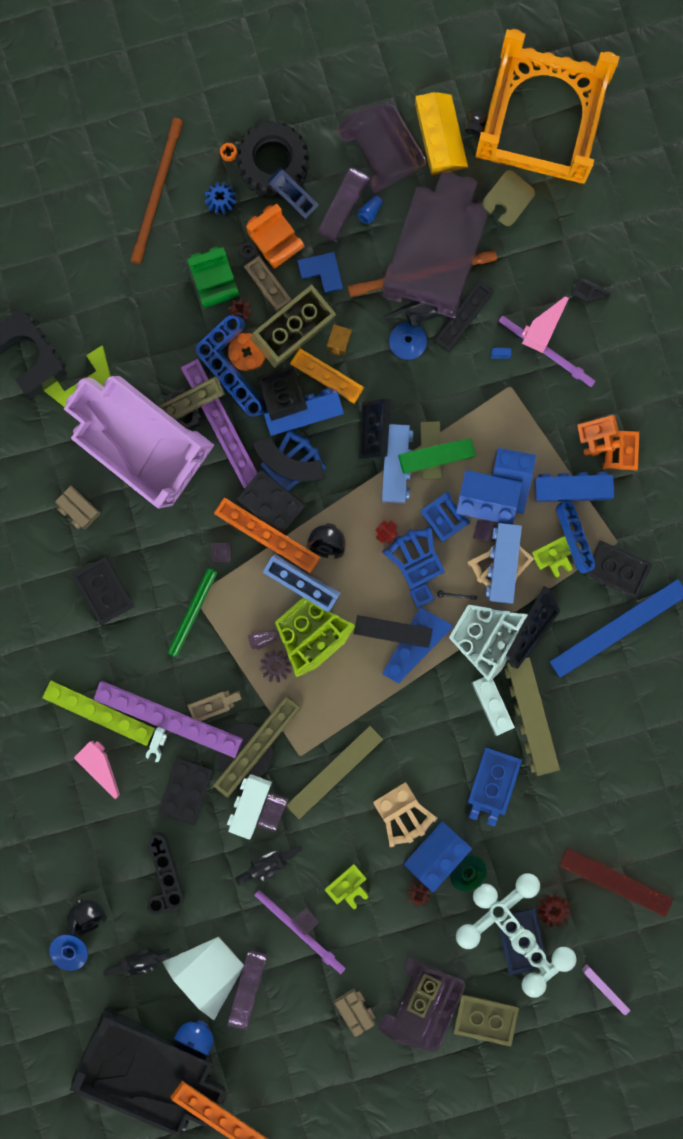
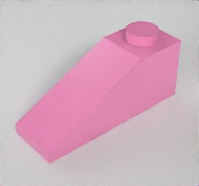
M564 297L533 320L530 327L526 325L522 336L525 337L522 344L543 353L569 298Z
M90 741L74 759L116 799L120 796L107 754L104 752L105 748L98 741L96 743Z

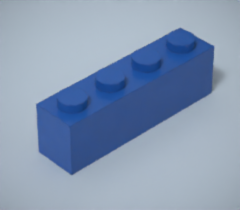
M328 388L322 390V394L314 396V393L305 395L304 399L307 404V410L273 421L270 419L268 410L264 411L270 436L344 414L337 390Z
M588 472L577 473V476H569V473H559L558 477H550V474H539V477L534 479L535 502L612 500L614 498L613 475H608V472H596V475L589 476Z

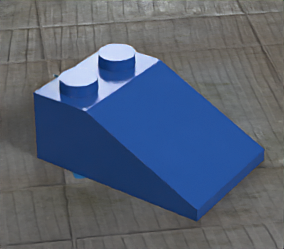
M498 448L496 450L492 476L522 482L516 513L524 514L536 455Z

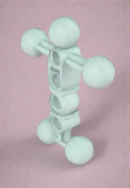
M530 873L519 876L515 884L516 889L500 902L497 901L498 894L496 889L490 884H482L474 890L473 900L480 908H489V912L475 924H465L457 930L456 941L458 945L464 949H473L480 942V934L496 922L511 940L513 949L517 953L523 954L532 966L538 967L541 971L539 973L532 972L527 974L522 981V989L526 995L533 998L541 996L546 990V982L559 971L567 972L573 969L577 960L572 949L559 947L552 954V962L549 963L546 960L545 953L536 943L534 934L524 929L522 925L520 926L517 919L509 911L523 897L532 898L536 896L540 890V881L535 875ZM497 906L503 908V913L500 916L493 914V909ZM508 922L516 923V928L513 931L506 930ZM527 937L529 940L528 944L520 946L518 943L520 938ZM533 953H541V959L539 961H532Z

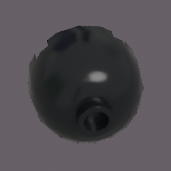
M327 523L312 530L306 547L309 546V550L320 557L328 558V555H335L334 559L344 555L346 540L344 534L334 524Z
M80 899L74 902L73 907L69 910L67 925L72 936L75 933L81 936L98 928L99 925L97 923L101 920L104 923L107 916L101 905L96 901Z

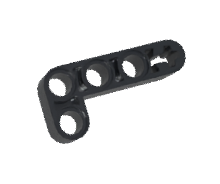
M162 833L154 834L148 841L149 850L163 892L152 896L147 903L148 911L154 915L180 907L185 899L168 840ZM156 838L162 840V844H160L161 851L165 849V852H161L158 855L156 852L159 851V847L153 844ZM161 856H165L168 859L169 863L167 866L160 865L159 858ZM165 876H173L174 884H167L164 879ZM178 894L180 902L173 903L170 896ZM159 900L162 907L160 909L153 908L152 901Z

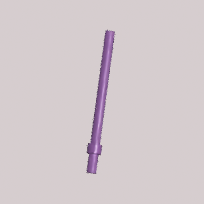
M505 316L500 318L499 322L522 339L525 338L522 336L524 331L522 328ZM546 346L543 352L546 356L572 373V376L577 380L580 379L590 387L593 386L595 380L585 374L583 369L579 366L575 367Z
M258 890L254 896L323 958L322 961L327 965L330 964L340 974L343 973L346 968L335 959V955L330 951L327 952L262 891Z

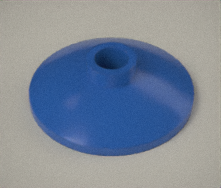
M404 322L392 330L389 337V345L397 357L404 360H412L424 352L427 345V337L420 326L411 327L408 322ZM411 337L412 341L410 343H407L405 341V338Z
M63 934L56 937L51 943L50 957L59 968L73 971L85 964L88 958V949L79 937L72 936V934Z

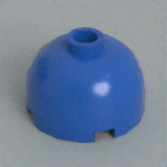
M197 1020L196 1023L191 1021L184 1023L179 1027L174 1037V1040L205 1056L209 1055L214 1043L212 1032L207 1029L208 1024Z

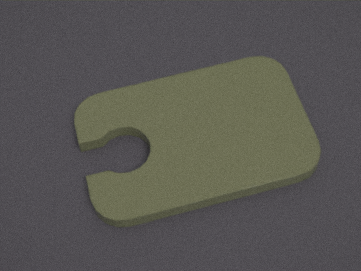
M508 170L484 198L482 205L490 214L495 209V205H502L505 209V214H502L498 220L505 226H511L532 200L535 191L515 172Z

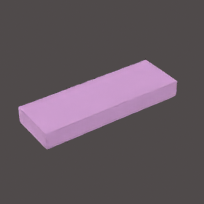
M587 964L582 968L584 974L624 1015L631 1011Z

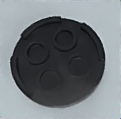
M238 724L228 728L225 732L243 739L238 751L239 754L258 731L259 727L251 724ZM272 744L245 776L246 779H248L250 774L261 777L268 770L273 759ZM215 750L217 764L224 773L235 758Z

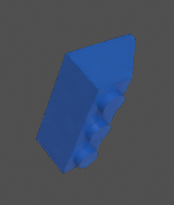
M465 470L456 513L513 525L522 482Z
M441 821L405 861L404 865L426 887L434 892L472 848L448 825Z

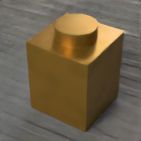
M333 325L327 343V350H330V354L336 356L345 355L352 330Z

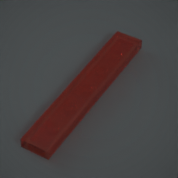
M569 848L566 849L559 866L666 917L673 902L672 898Z

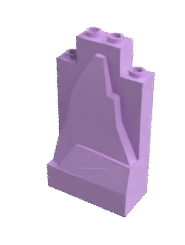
M120 376L109 377L104 383L105 387L93 378L81 379L76 385L77 389L74 394L70 395L66 400L67 404L64 408L65 411L80 422L74 428V434L71 439L158 509L173 506L214 447V444L198 431H190L183 427Z

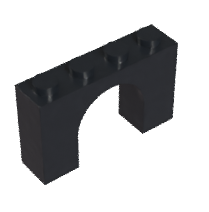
M21 309L0 323V354L21 341H31L38 345L39 358L37 363L26 373L15 379L25 395L31 400L68 373L64 369L66 364L62 358H56L54 355L56 352L55 348L50 342L46 343L43 339L46 337L40 327L36 329L33 325L36 322L29 312L25 314Z

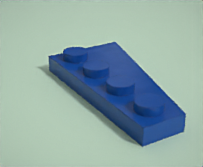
M420 607L410 625L433 629L430 648L399 643L382 674L399 684L453 628V625Z

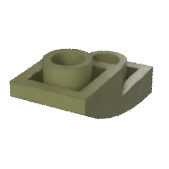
M424 973L405 1010L424 1018L442 982Z

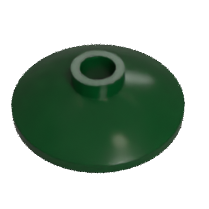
M465 856L450 874L452 885L461 892L476 890L486 879L487 866L477 856Z

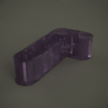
M355 167L349 169L319 227V235L332 242L337 240L361 192L369 184L370 175Z
M249 949L228 1020V1027L246 1032L268 954Z

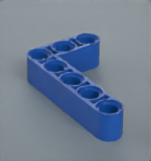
M231 315L226 317L198 343L196 353L249 416H260L266 411L265 402L221 351L245 328L243 318ZM234 319L238 324L236 329L231 327V322ZM220 332L224 335L222 342H219L217 339ZM205 345L210 347V352L207 355L204 353ZM218 359H220L222 362V367L220 369L216 367V361ZM229 374H233L234 376V382L232 384L228 381ZM242 388H244L247 393L245 398H242L240 395V390ZM253 403H257L259 406L256 413L252 410Z

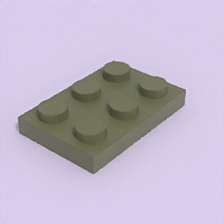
M461 994L453 1033L511 1046L519 1006Z

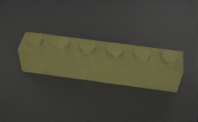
M530 657L525 658L518 669L511 667L510 663H506L504 673L506 679L510 678L511 686H509L511 698L515 697L517 704L514 705L516 716H520L521 719L519 729L521 735H525L526 738L524 748L526 754L530 753L532 761H529L530 770L532 773L535 772L536 776L559 771L557 756Z

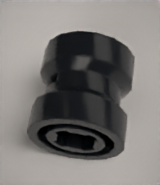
M469 111L467 117L469 121L465 125L464 131L470 135L480 136L481 132L484 131L483 124L486 122L487 115L479 111Z

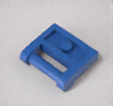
M446 492L420 511L442 543L471 523L468 518L465 519L462 514L456 513L457 506L450 498L449 492ZM444 502L459 522L458 525L455 526L440 506L441 503Z

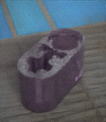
M270 792L257 827L275 833L288 799Z

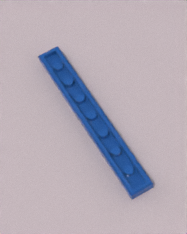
M679 579L675 580L549 661L558 677L561 678L682 600L683 585Z

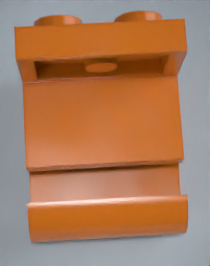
M277 203L274 206L269 205L263 210V214L259 217L254 216L247 222L246 228L249 237L273 269H276L305 247L302 240L298 239L295 231L282 215V210Z

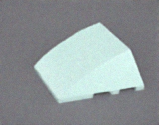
M468 605L449 638L487 681L490 682L508 660L506 654L528 615Z
M219 937L162 962L173 981L199 1010L215 1020L244 967V964Z

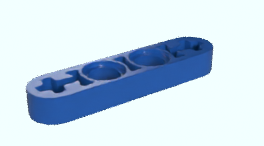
M566 500L557 505L556 512L575 565L579 572L585 574L595 568V561L575 506L572 502ZM570 524L574 526L575 532L571 530ZM576 542H579L581 545V550L578 549Z

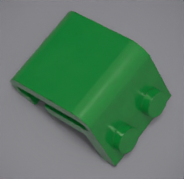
M213 247L207 253H195L190 256L191 258L187 259L204 309L240 297L224 247Z

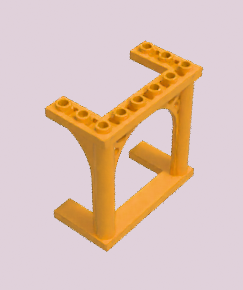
M507 29L500 56L502 59L484 132H481L475 158L585 184L594 163V159H590L607 85L612 79L620 56H616L612 52H601L595 66L587 61H573L570 57H556L549 52H536L533 48L523 49L525 33L518 29ZM520 63L528 66V74L521 73L518 68ZM533 66L540 67V70H534ZM513 72H515V74L518 77H520L518 80H513V78L515 77V75H513ZM540 75L560 78L571 85L579 96L582 105V119L570 166L497 149L510 96L518 85L529 78ZM569 75L577 77L575 79L569 78ZM580 79H589L590 83L588 86L580 88L577 85ZM588 92V98L584 97L583 93Z

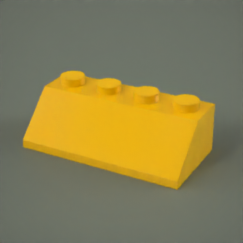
M433 92L416 96L415 107L431 176L468 168L452 95Z

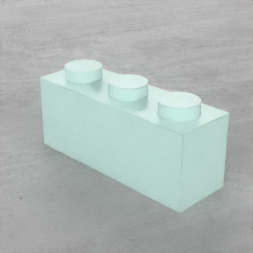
M485 677L471 682L494 734L498 736L515 728L493 679L488 682Z
M252 774L249 775L248 779L244 778L240 788L243 790L242 796H237L234 807L237 808L235 815L231 814L227 823L230 826L228 832L249 840L251 839L269 792L271 781Z

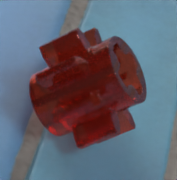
M242 298L238 302L232 300L233 307H228V310L233 312L231 315L239 316L248 321L247 315L252 314V310L247 309L250 303H244ZM237 308L243 309L244 312L242 314L237 312Z
M384 520L375 530L378 533L376 538L382 544L385 540L390 543L398 535V532L395 530L398 526L393 521L387 523Z
M413 883V890H407V893L412 896L408 898V902L413 900L415 907H417L418 903L425 906L424 901L431 899L426 895L430 889L424 890L423 883L420 884V887H416ZM419 890L420 893L424 892L422 894V899H419L418 897L414 898V896L416 895V891Z

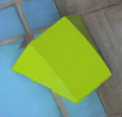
M304 597L275 621L296 677L320 666L345 644L355 628L354 624L340 618L336 614L325 611Z

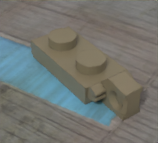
M227 690L195 701L187 706L191 717L202 721L230 710V708L234 707L233 702L241 700L242 696L240 691L230 694Z

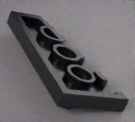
M543 586L506 654L513 668L518 669L560 613L550 588Z

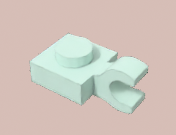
M158 727L155 730L150 749L146 753L147 759L151 753H155L157 756L155 762L160 760L162 753L159 746H163L167 738L165 729Z

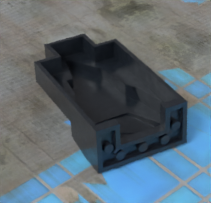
M108 1008L103 1010L71 1079L70 1091L179 1137L181 1131L185 1132L189 1123L187 1119L208 1128L210 1126L170 1098L182 1081L218 1105H223L227 1096L224 1085L206 1078L211 1076L214 1069L211 1058L151 1033L147 1030L146 1026Z

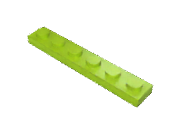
M54 681L49 682L42 697L145 746H148L156 729Z

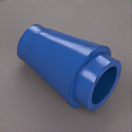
M374 195L373 198L358 210V218L365 224L374 222L383 203L382 199Z

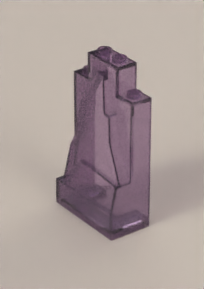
M441 171L435 192L427 187H416L392 264L389 263L384 278V298L401 302L402 298L405 297L438 307V314L456 319L489 212L485 210L482 203H473L477 191V181L471 177L463 178L453 172Z

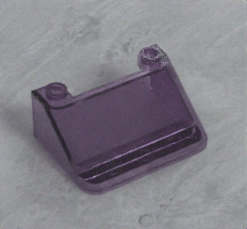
M382 103L354 111L337 128L344 141H357L376 175L370 179V186L374 193L388 188L420 170L426 164L422 151L397 109L391 103Z
M408 956L404 969L406 973L412 976V979L396 1017L384 1016L378 1030L395 1042L435 1052L442 1045L459 1004L461 994L464 992L465 982L455 975ZM425 973L442 983L435 999L431 1001L425 1017L421 1018L405 1009L418 982Z

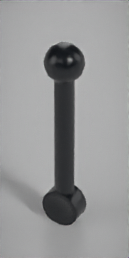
M442 590L437 592L439 598L446 596L477 600L475 595L444 593Z

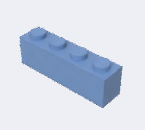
M389 424L387 457H384L382 503L405 504V499H409L410 488H406V481L410 480L411 473L403 474L398 455L412 451L408 450L409 442L413 440V431H409L410 425Z
M498 523L497 528L493 527L492 539H495V547L491 546L490 551L493 565L488 568V577L491 578V582L486 587L485 595L489 597L488 601L513 603L522 526Z
M276 553L271 557L262 572L327 612H330L341 592Z

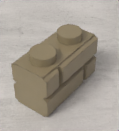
M72 486L55 502L59 505L56 509L64 516L68 514L72 518L70 522L78 529L80 527L87 529L101 514Z
M355 988L334 1000V1004L354 1037H357L375 1025L374 1019L376 1017L371 1008L367 1009L364 1002L366 1000L361 991L356 992Z

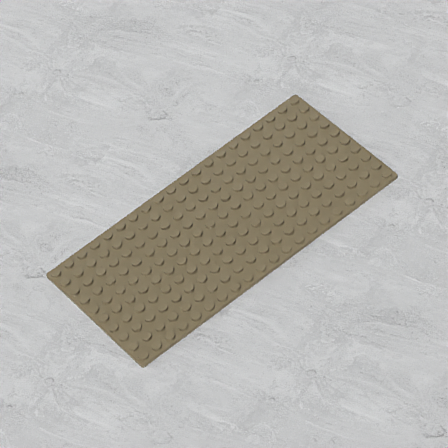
M507 387L440 432L441 444L471 438L476 457L441 465L442 479L422 480V470L411 472L410 480L406 481V488H410L409 499H405V504L382 503L383 470L286 535L309 550L310 547H306L308 537L312 530L318 526L327 523L334 524L344 534L346 540L344 555L334 559L335 555H328V558L320 557L321 559L311 573L314 577L341 592L330 610L331 613L340 616V618L354 625L357 615L411 624L419 608L416 607L409 593L411 589L400 568L387 558L382 551L394 542L395 537L399 535L401 537L411 529L422 530L426 529V527H431L420 511L446 492L450 493V498L458 506L465 470L492 475L496 450L498 448L536 455L524 514L516 513L513 525L522 526L520 546L531 555L532 552L565 536L556 512L557 505L562 502H535L534 479L539 477V474H550V477H558L559 473H569V476H572V474L512 387ZM421 445L413 451L421 449ZM570 501L575 506L592 555L599 540L612 546L616 545L617 540L590 501ZM444 502L441 503L440 506L455 526L458 525L459 522ZM463 515L471 523L443 543L432 529L434 551L445 573L425 582L435 600L421 606V608L453 625V628L399 684L382 674L399 643L354 635V629L345 644L320 666L296 677L275 621L303 597L262 573L271 557L275 554L269 548H266L212 584L201 609L270 713L275 710L286 695L301 707L284 728L283 732L298 755L302 756L457 652L459 648L450 640L449 636L468 605L515 613L536 599L543 586L552 588L578 570L572 554L567 556L573 570L568 572L563 566H559L558 572L560 576L557 578L553 577L548 566L539 570L533 559L517 577L513 603L488 601L489 597L485 596L487 586L477 581L472 567H469L467 562L488 552L491 546L495 545V539H492L493 527L497 528L499 522ZM570 524L571 530L575 532L574 526ZM427 537L417 538L425 554L428 553ZM412 540L404 543L412 560L420 557ZM576 542L578 549L581 550V545L579 542ZM399 546L392 555L405 565L408 561ZM488 557L478 562L482 572L490 566L493 558ZM442 590L444 593L475 595L477 600L446 596L439 598L437 592Z

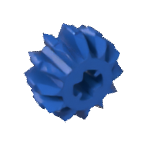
M216 182L215 188L209 186L210 192H205L207 197L205 204L209 205L208 209L210 211L215 209V214L222 210V214L225 215V209L232 211L231 205H236V200H234L236 193L232 192L233 187H227L225 182H223L222 186H219V183ZM218 196L221 197V198L224 197V200H223V201H222L221 199L218 200L217 197H218Z

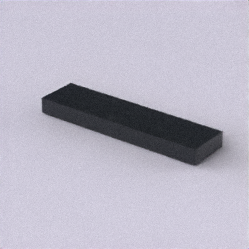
M478 281L434 340V343L450 353L494 291Z
M357 615L353 634L430 648L433 629Z

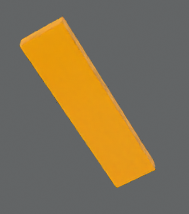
M299 348L290 363L291 366L325 387L337 390L338 395L353 404L356 403L364 390L362 385Z

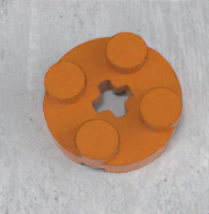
M240 333L231 341L228 348V357L236 369L243 372H250L260 368L266 358L250 339L251 333ZM250 348L252 355L244 357L242 350Z

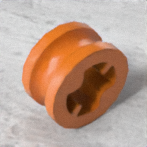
M225 143L221 146L220 154L224 161L232 162L236 159L237 149L234 144ZM230 148L231 151H234L231 152V156L224 155L226 149Z

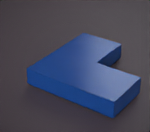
M334 252L297 260L302 280L321 276L325 294L343 290Z

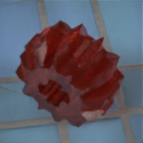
M548 894L549 901L542 898L541 901L545 905H538V909L543 910L538 913V916L544 917L542 920L544 924L549 921L550 927H553L555 922L558 927H561L560 920H563L565 923L568 922L564 915H571L569 911H565L571 906L570 904H564L566 902L565 897L559 900V894H555L553 900L552 896ZM553 906L559 909V911H556V915H553V913L550 912V910H552L551 907Z

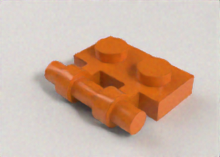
M615 415L577 425L581 443L589 444V448L584 449L585 456H597L601 452H612L616 448L622 447L620 440L613 441L612 436L619 434ZM604 438L605 444L597 445L596 440Z

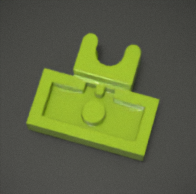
M565 536L531 553L539 570L548 566L554 578L560 576L558 572L559 566H563L568 572L573 570L567 556L571 555V551Z
M355 864L350 866L324 889L336 904H339L345 898L353 909L357 908V904L354 901L355 896L360 895L363 899L369 897L360 886L367 878Z

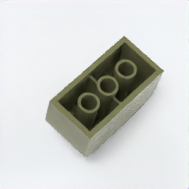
M311 284L255 330L250 339L275 368L327 326L336 316V313Z

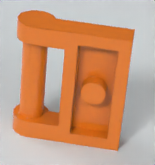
M618 431V435L612 436V439L619 438L622 443V447L618 448V463H612L613 451H605L603 469L637 471L639 432Z

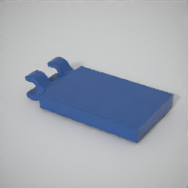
M485 747L467 802L472 804L468 818L477 820L481 810L490 813L487 824L491 826L496 825L499 814L505 815L522 759Z

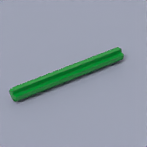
M210 568L206 570L168 649L170 655L178 656L217 575L215 570Z

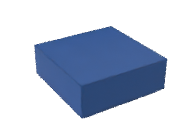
M492 348L491 359H510L511 357L510 348Z
M427 583L409 591L417 608L435 600Z

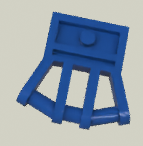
M288 430L278 450L283 453L291 439L299 444L285 456L292 458L304 448L308 454L300 460L301 462H308L312 458L313 461L320 460L322 464L318 453L319 450L310 444V440L294 433V430ZM264 462L261 464L270 477L288 491L301 482L282 477L270 469ZM322 464L323 470L325 471L326 467Z
M426 527V529L422 530L411 529L407 531V534L395 537L394 542L382 551L387 558L400 568L411 590L445 573L434 551L431 527ZM419 537H427L429 552L426 554L417 540ZM412 540L420 557L412 560L404 544ZM399 546L408 561L405 565L392 555Z

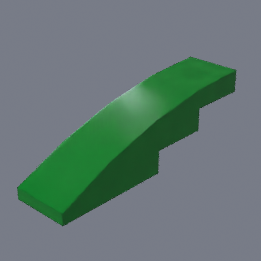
M471 438L398 455L403 474L476 457Z

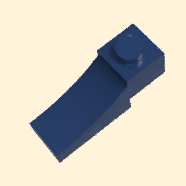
M279 168L267 181L305 219L318 206L282 168Z

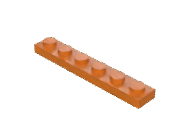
M225 497L214 512L222 520L309 574L312 573L321 559L320 556Z
M184 1081L180 1083L170 1097L172 1101L229 1139H268Z

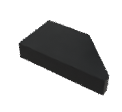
M579 278L571 296L583 302L591 303L610 296L611 292Z

